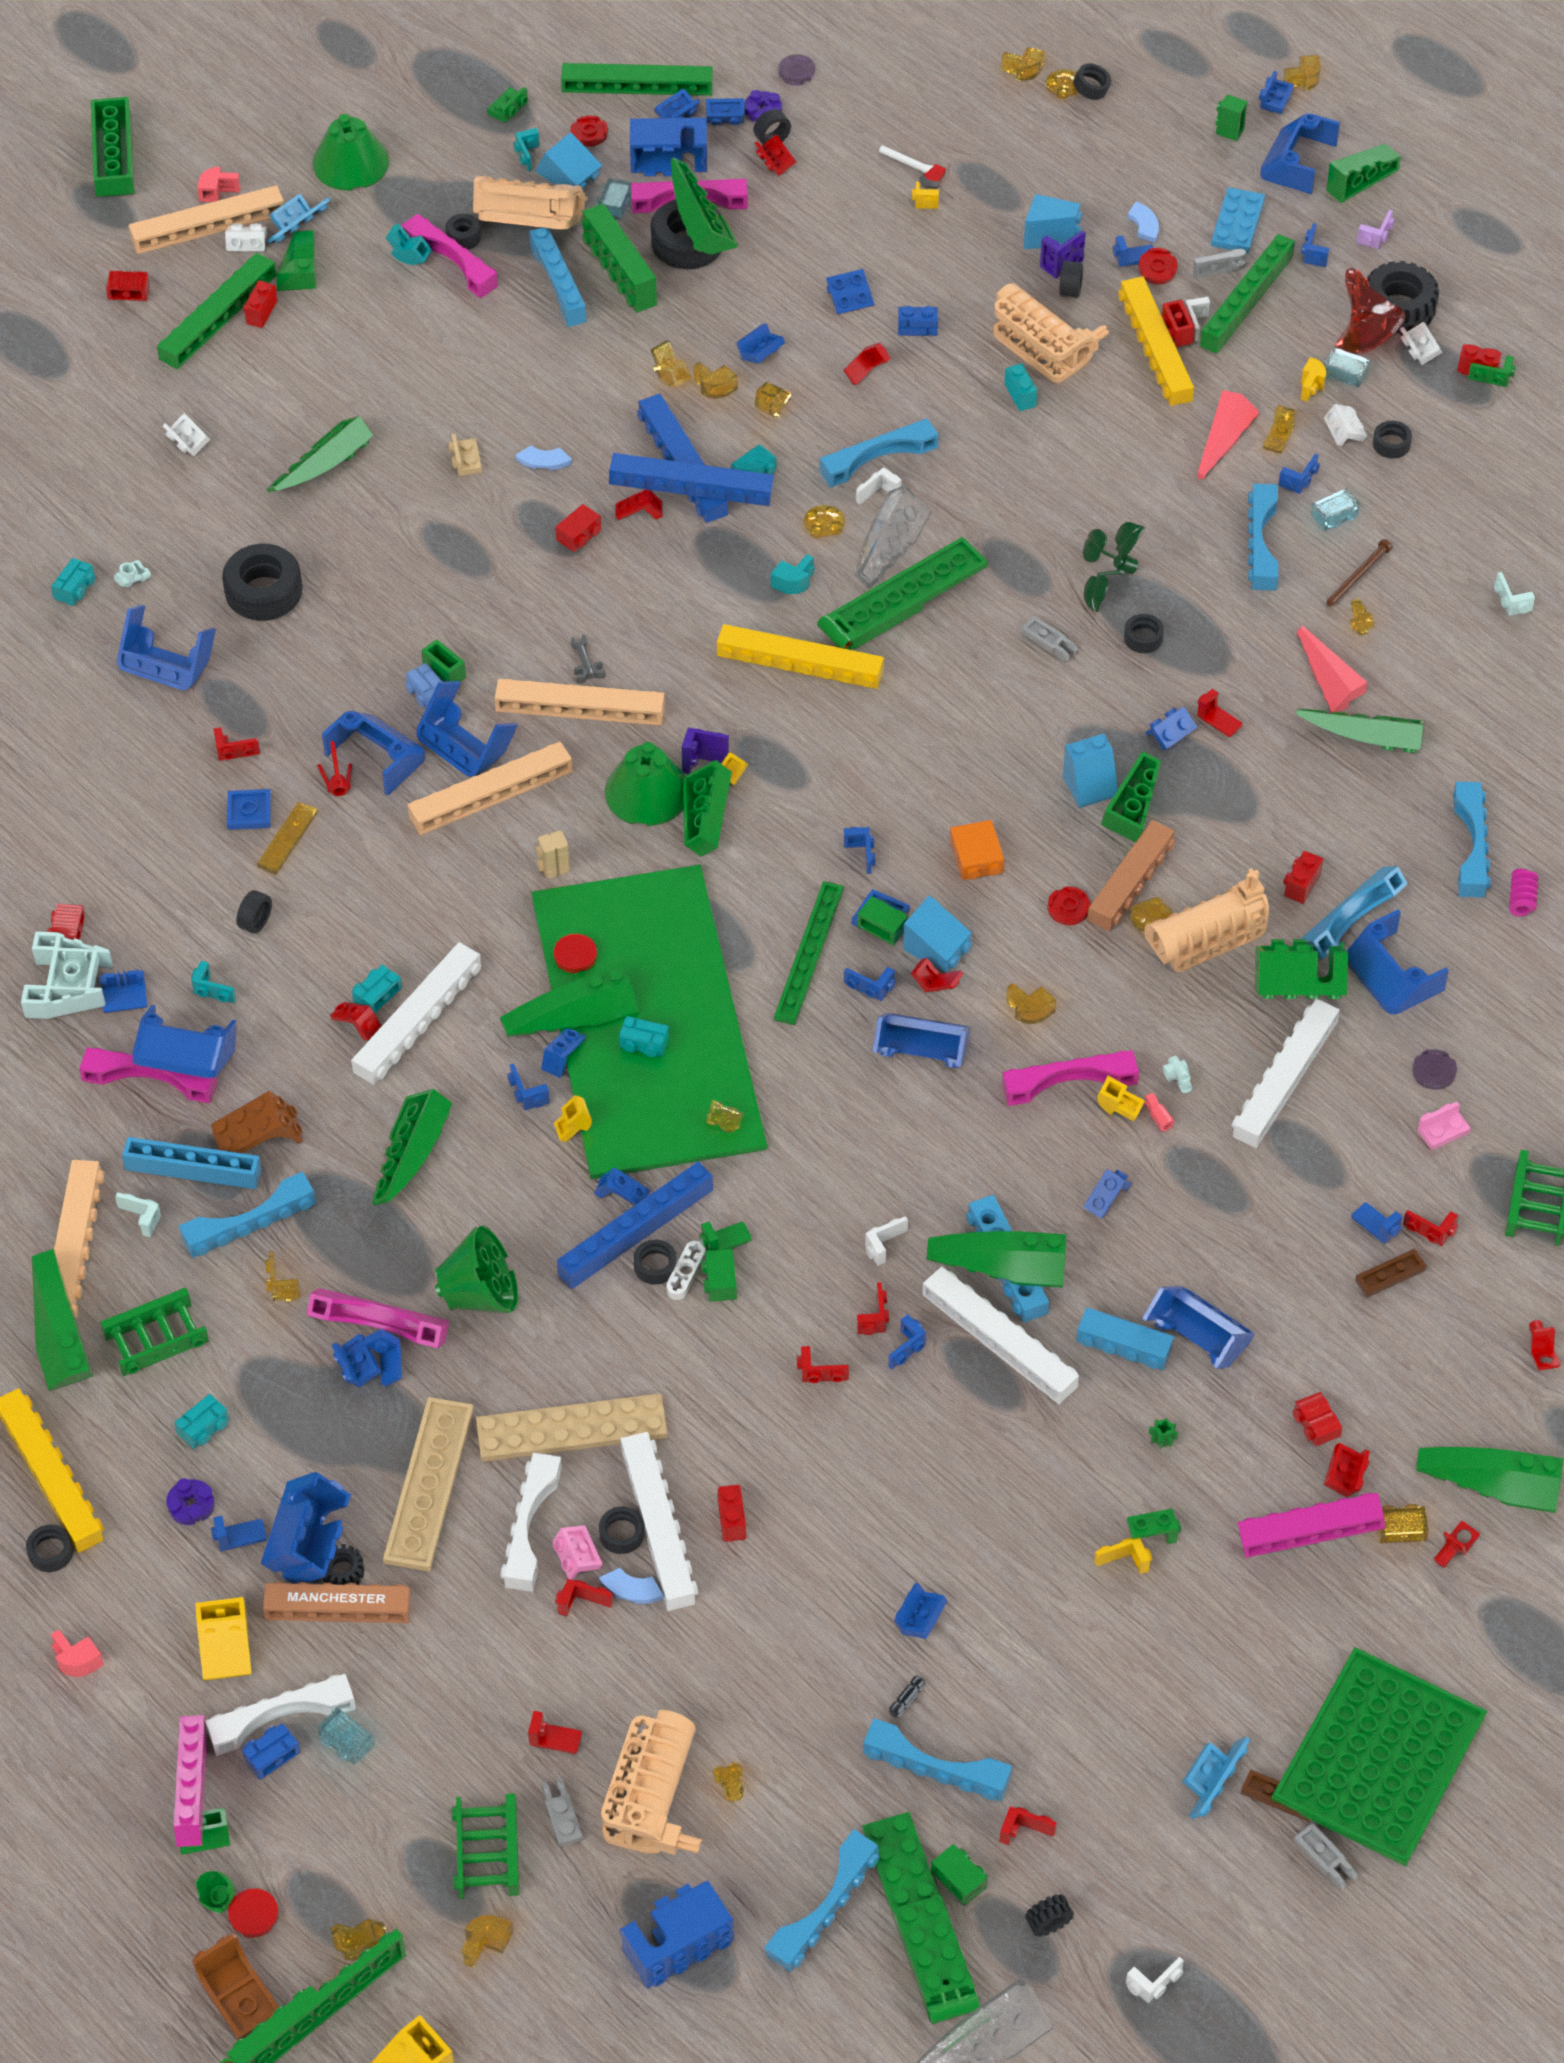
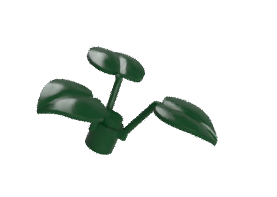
M1125 522L1120 526L1115 537L1116 550L1119 554L1117 556L1103 550L1107 543V536L1102 530L1094 529L1089 532L1083 547L1084 559L1087 562L1093 563L1098 560L1100 553L1114 559L1113 564L1117 569L1115 571L1099 572L1097 577L1091 576L1087 580L1084 587V599L1093 611H1099V606L1107 593L1109 581L1106 575H1123L1124 572L1134 574L1136 572L1138 560L1128 555V553L1140 538L1145 529L1144 526L1132 522Z

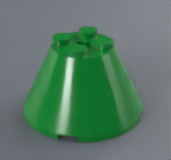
M348 114L340 115L338 119L329 125L313 156V168L316 177L325 185L344 191H353L352 188L364 186V188L372 186L383 178L389 167V156L382 143L366 126L364 121L351 117Z
M645 742L643 745H638L627 752L608 777L605 785L607 805L619 819L634 825L635 822L646 824V826H656L666 823L677 817L684 810L683 777L686 775L662 749L655 746L652 742Z
M483 1225L473 1228L441 1265L435 1268L438 1282L435 1285L436 1293L440 1298L443 1297L450 1310L460 1309L507 1314L517 1308L519 1294L514 1270L509 1271L505 1260L509 1256L493 1231Z

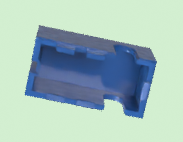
M707 118L630 119L631 173H644V176H656V173H663V176H672L671 159L674 157L682 161V155L685 153H692L695 156V172H707Z
M317 1472L287 1481L260 1564L273 1572L281 1571L283 1573L282 1577L292 1584L299 1582L307 1583L325 1577L330 1560L334 1558L337 1548L335 1546L336 1540L340 1539L343 1526H341L342 1521L340 1519L324 1525L323 1521L329 1513L347 1507L351 1494L342 1489L343 1486L334 1480L330 1481Z
M705 1881L694 1888H691L690 1884L687 1883L676 1890L678 1897L670 1901L666 1895L654 1902L656 1909L651 1911L650 1915L658 1927L651 1930L659 1943V1947H653L648 1943L635 1921L623 1928H619L623 1951L647 1989L652 1986L662 1985L668 1977L675 1973H683L688 1969L689 1965L696 1961L702 1962L706 1960L710 1953L717 1949L723 1950L727 1948L734 1940V1932L732 1930L734 1928L733 1918L709 1881Z

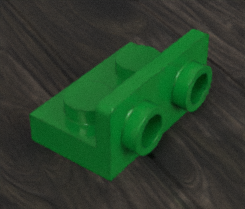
M509 87L487 108V114L506 123L527 104V88L522 87L517 91Z

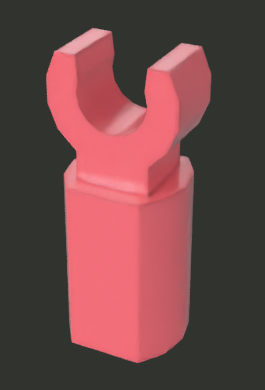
M1152 1092L1146 1095L1147 1101L1144 1102V1105L1150 1111V1116L1159 1129L1167 1131L1173 1127L1174 1120L1163 1104H1159L1155 1094Z

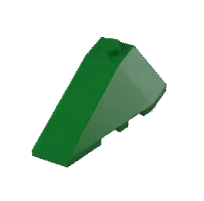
M314 230L294 231L276 274L277 291L316 289Z

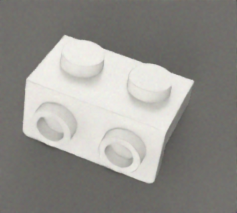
M239 223L231 224L225 231L226 250L264 251L267 227H262L261 224H251L250 226H242Z
M1424 322L1406 332L1404 327L1400 328L1403 333L1401 339L1406 347L1411 346L1412 349L1408 351L1414 361L1418 359L1421 365L1442 353Z
M1334 404L1324 417L1331 434L1339 446H1342L1347 439L1363 442L1367 437L1363 425L1356 415V411L1350 406Z
M185 413L171 427L166 423L163 425L167 430L165 434L173 442L176 440L179 442L176 446L183 453L188 451L192 456H195L210 440Z

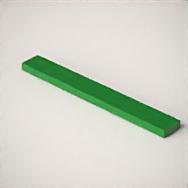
M823 881L776 1009L774 1021L796 1025L841 900L844 886Z

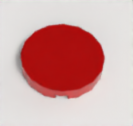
M587 115L578 118L575 123L573 122L570 132L584 146L592 147L603 143L607 139L608 126L599 117Z
M1151 248L1143 253L1138 265L1139 273L1149 283L1155 285L1166 284L1176 275L1177 259L1167 249Z
M1067 886L1061 890L1053 891L1049 897L1047 909L1054 921L1070 926L1086 920L1091 902L1084 891L1076 887Z
M569 934L562 937L556 943L553 950L557 966L569 973L586 971L595 964L597 959L595 943L589 937L581 934Z
M258 1888L244 1890L233 1898L228 1908L229 1922L233 1930L244 1937H261L269 1933L273 1929L272 1927L275 1925V1922H277L278 1905L274 1897L265 1890Z

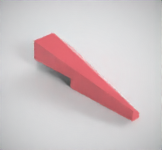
M1222 390L1197 478L1205 479L1209 470L1216 466L1217 461L1224 457L1237 442L1241 433L1249 428L1254 418L1258 417L1259 411L1242 394Z
M1301 626L1297 631V636L1300 637L1302 648L1309 658L1308 662L1318 685L1321 686L1324 693L1323 697L1329 705L1330 713L1340 712L1348 708L1350 701L1366 693L1368 682L1304 626Z

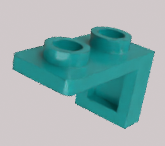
M200 961L198 967L194 968L191 976L193 993L200 997H209L221 1002L235 1003L236 995L234 988L209 982L211 976L209 962Z

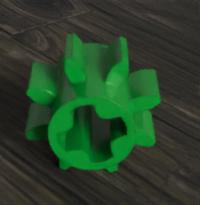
M1167 1418L1160 1421L1156 1419L1154 1427L1149 1428V1434L1152 1435L1151 1443H1156L1160 1448L1168 1445L1172 1447L1173 1440L1178 1439V1432L1175 1431L1176 1423L1172 1424Z

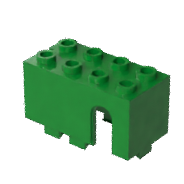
M1271 939V946H1255L1254 989L1258 995H1262V998L1274 999L1275 995H1284L1286 999H1296L1297 995H1306L1307 999H1319V995H1327L1329 999H1341V995H1347L1348 952L1344 949L1343 941L1338 943L1340 946H1329L1328 973L1324 977H1318V951H1314V946L1306 945V939H1293V946L1284 944V939Z

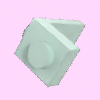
M1497 573L1494 589L1496 593H1499L1501 605L1503 608H1506L1508 615L1524 614L1532 611L1535 600L1533 592L1512 595L1503 573Z

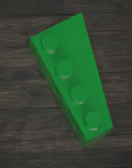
M1143 751L1141 752L1106 808L1101 822L1102 826L1135 843L1143 832L1161 760Z

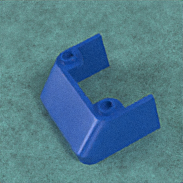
M1309 113L1282 127L1261 166V178L1275 184L1312 194L1316 169L1299 165L1300 156L1293 149L1300 136L1336 147L1340 122Z
M145 605L128 608L117 656L119 668L125 672L179 690L191 688L210 659L216 629L209 628L198 632L196 646L190 650L189 657H185L153 646L154 634L152 630L142 626Z
M459 681L438 682L417 727V738L466 776H478L504 755L518 724H496L485 745L458 725L461 719V709L453 702V699L461 683Z
M355 711L345 712L322 733L324 754L327 757L331 754V741H334L335 748L337 749L355 731L388 751L389 757L394 762L382 772L384 792L387 796L425 761L423 747L371 714Z
M1399 909L1368 924L1347 949L1348 966L1381 1007L1389 1014H1399L1445 991L1449 971L1445 967L1429 976L1418 967H1411L1403 971L1380 942L1397 933L1401 914Z
M151 1005L140 1020L132 1051V1062L140 1066L203 1078L216 1077L235 1052L237 1020H232L226 1029L219 1025H212L202 1033L163 1025V1019L156 1014V1005Z
M884 1013L878 1017L873 1052L877 1053L880 1051V1055L893 1057L894 1053H904L940 1059L946 1062L945 1066L958 1068L964 1064L971 1027Z
M1182 1286L1160 1287L1142 1317L1145 1321L1154 1320L1155 1326L1163 1331H1167V1329L1176 1330L1209 1352V1357L1212 1359L1211 1363L1217 1369L1229 1367L1255 1336L1251 1330Z

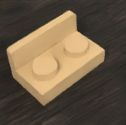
M451 434L452 442H448L450 454H454L451 457L453 469L457 468L458 476L482 473L476 438L457 441L456 435Z

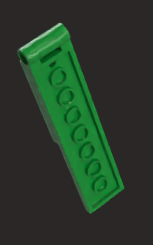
M961 537L833 612L822 616L817 626L838 648L856 649L923 610L924 603L988 567V561L964 537Z
M906 1812L862 1825L864 1836L878 1845L880 1858L875 1868L930 2023L933 2025L979 2011L980 2004L974 1991V1984L942 1896L938 1893L910 1813Z
M397 1928L391 1933H385L374 1947L365 1949L360 1954L358 1960L353 1964L344 1966L337 1977L332 1981L328 1980L323 1983L318 1992L311 1985L307 1989L298 1991L294 1995L293 2000L287 2005L278 2007L271 2018L266 2022L262 2021L257 2024L250 2035L236 2041L232 2049L227 2052L229 2058L221 2060L220 2063H275L406 1956L403 1935Z

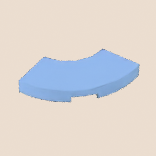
M1136 201L1128 213V219L1134 221L1138 226L1137 237L1155 243L1159 231L1158 220L1147 206Z
M531 445L515 455L519 463L532 469L548 468L549 470H557L572 464V459L560 447L544 451L536 449Z
M618 1568L599 1577L601 1585L618 1599L632 1601L634 1604L653 1603L663 1599V1594L653 1576L644 1579L634 1578L627 1575L621 1568Z

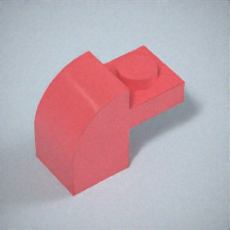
M213 167L204 171L199 178L197 187L199 202L219 201L220 192H240L239 173L221 172V167Z
M60 1630L51 1634L53 1640L51 1648L56 1655L57 1666L64 1674L72 1677H81L92 1673L104 1665L101 1653L89 1637L71 1646Z

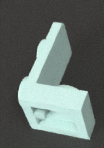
M117 1193L115 1196L117 1207L141 1214L139 1226L141 1227L142 1235L151 1238L161 1218L159 1204L150 1199L136 1198L128 1193Z

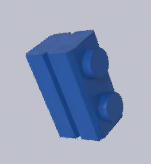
M898 307V336H937L938 307Z
M283 1723L278 1726L269 1727L265 1731L264 1736L258 1740H250L242 1750L244 1761L259 1780L301 1753L298 1741Z

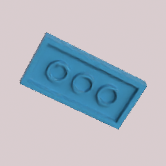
M1227 187L1211 240V246L1229 250L1243 249L1246 253H1249L1264 204L1265 194Z

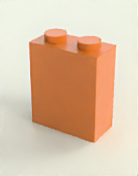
M992 820L950 827V844L962 880L1004 873V857Z

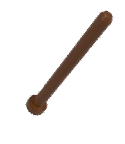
M1382 539L1378 543V548L1327 599L1326 603L1328 606H1333L1384 553H1389L1393 547L1390 541Z

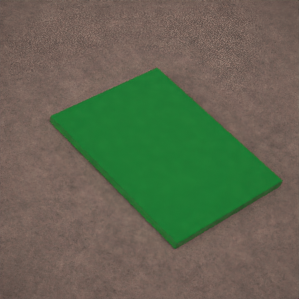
M1354 1647L1271 1799L1406 1867L1479 1730L1487 1710Z

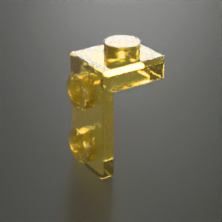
M1277 405L1274 423L1263 444V449L1279 454L1282 453L1295 427L1297 410Z
M269 1251V1259L265 1260L266 1273H270V1279H266L267 1293L272 1292L273 1301H291L301 1298L298 1279H276L274 1251Z

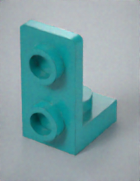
M537 127L515 133L514 150L520 154V162L522 166H526L527 171H532L531 156L528 149L540 146Z

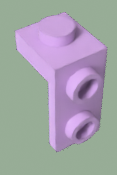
M1388 211L1380 229L1361 224L1358 230L1357 243L1379 249L1382 242L1385 243L1387 240L1388 229L1392 230L1395 222V219L1392 218L1393 211Z

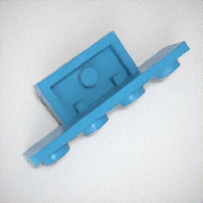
M298 194L272 212L269 216L280 231L268 239L267 243L270 244L273 241L278 243L285 238V232L289 231L291 234L300 227L298 223L301 221L306 223L314 217L312 214L315 211L318 213L328 208L327 203L331 201L330 197L311 209L301 194Z
M1247 1736L1236 1740L1227 1755L1211 1742L1205 1744L1182 1780L1187 1787L1200 1797L1189 1814L1190 1818L1204 1817L1211 1810L1212 1805L1210 1803L1223 1791L1224 1786L1222 1784L1235 1772L1236 1767L1234 1765L1248 1751L1246 1746L1250 1739Z

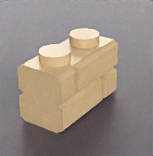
M559 830L552 832L551 835L540 836L538 846L535 847L538 857L536 864L539 872L543 871L548 879L557 876V874L568 873L570 870L569 850L563 832Z

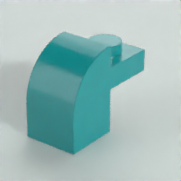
M400 224L393 225L385 237L393 247L391 255L398 261L409 265L424 263L432 251L422 236L410 238Z
M806 554L796 567L782 560L771 572V587L786 594H799L809 588V578L815 571L814 557Z

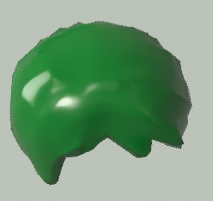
M207 1871L196 1880L199 1902L206 1909L220 1914L233 1901L235 1886L226 1874L219 1871Z

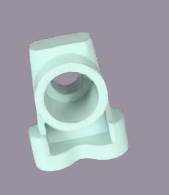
M139 560L121 564L119 572L114 575L115 581L121 587H131L135 582H143L151 578L150 571L144 568Z
M1177 1056L1169 1058L1168 1064L1162 1066L1167 1081L1176 1080L1182 1093L1190 1092L1193 1086L1189 1081L1191 1076L1188 1073L1189 1070L1185 1060L1180 1061Z

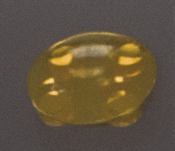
M1071 69L1055 70L1048 75L1046 86L1051 92L1057 94L1059 99H1066L1068 96L1078 93L1073 84L1077 72Z
M830 505L815 506L804 517L805 527L814 538L838 535L843 531L845 518L843 513L836 507Z
M1153 897L1150 900L1134 905L1131 909L1130 918L1133 925L1138 930L1144 932L1147 924L1159 919L1169 918V915L1173 913L1168 906L1162 903L1160 898Z

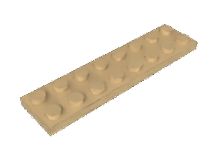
M661 1393L476 1417L481 1462L532 1456L533 1453L547 1454L621 1444V1438L644 1432H648L650 1440L667 1438Z
M428 1397L383 1557L384 1564L430 1572L472 1419L473 1404Z

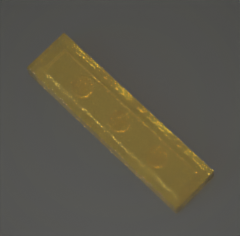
M297 802L257 862L258 868L276 875L278 874L317 815V808Z

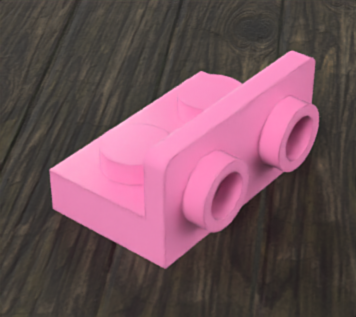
M1458 1102L1446 1104L1433 1113H1426L1420 1118L1417 1131L1431 1150L1470 1133L1471 1128L1459 1113L1460 1104Z
M585 1525L565 1527L559 1530L553 1540V1548L558 1554L568 1579H575L578 1572L600 1569L602 1561Z

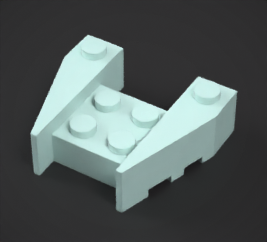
M35 932L32 946L35 962L37 965H50L46 986L24 985L21 1005L25 1018L48 1019L105 1006L102 988L94 987L98 967L113 968L110 951L96 945L92 947L83 944L81 940L75 938L74 940L65 938L63 934L57 932Z

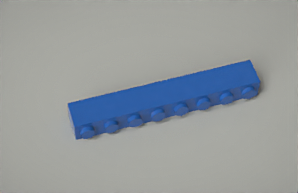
M661 394L638 401V418L645 423L647 433L653 436L654 444L657 448L661 449L664 460L705 465ZM687 495L689 501L695 504L698 516H702L706 523L728 515V501Z
M613 453L609 469V484L763 506H770L774 475L619 453Z
M699 1161L557 1259L558 1275L571 1289L575 1288L712 1192L713 1175Z

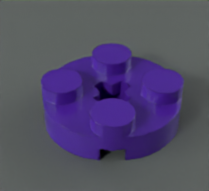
M753 90L744 102V113L753 122H756L768 110L777 109L782 111V102L777 93Z
M183 1478L178 1480L177 1484L169 1491L166 1499L171 1517L174 1521L183 1525H194L197 1521L206 1520L212 1514L215 1505L211 1487L195 1479L188 1480ZM193 1498L196 1502L195 1504L191 1503L190 1506H186L187 1499Z

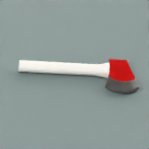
M883 145L879 149L880 153L922 171L924 174L919 178V181L927 188H938L946 173V168L935 164L931 166L923 164Z

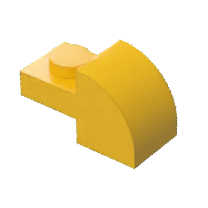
M1312 357L1309 358L1303 368L1301 384L1303 385L1300 399L1307 402L1311 395L1316 394L1317 390H1324L1326 378L1325 366L1319 360Z
M1107 1076L1097 1096L1099 1105L1111 1115L1115 1111L1135 1121L1145 1100L1126 1091L1127 1085Z
M574 1095L561 1108L563 1114L554 1122L559 1140L567 1142L580 1129L587 1131L592 1124L585 1100L580 1096Z

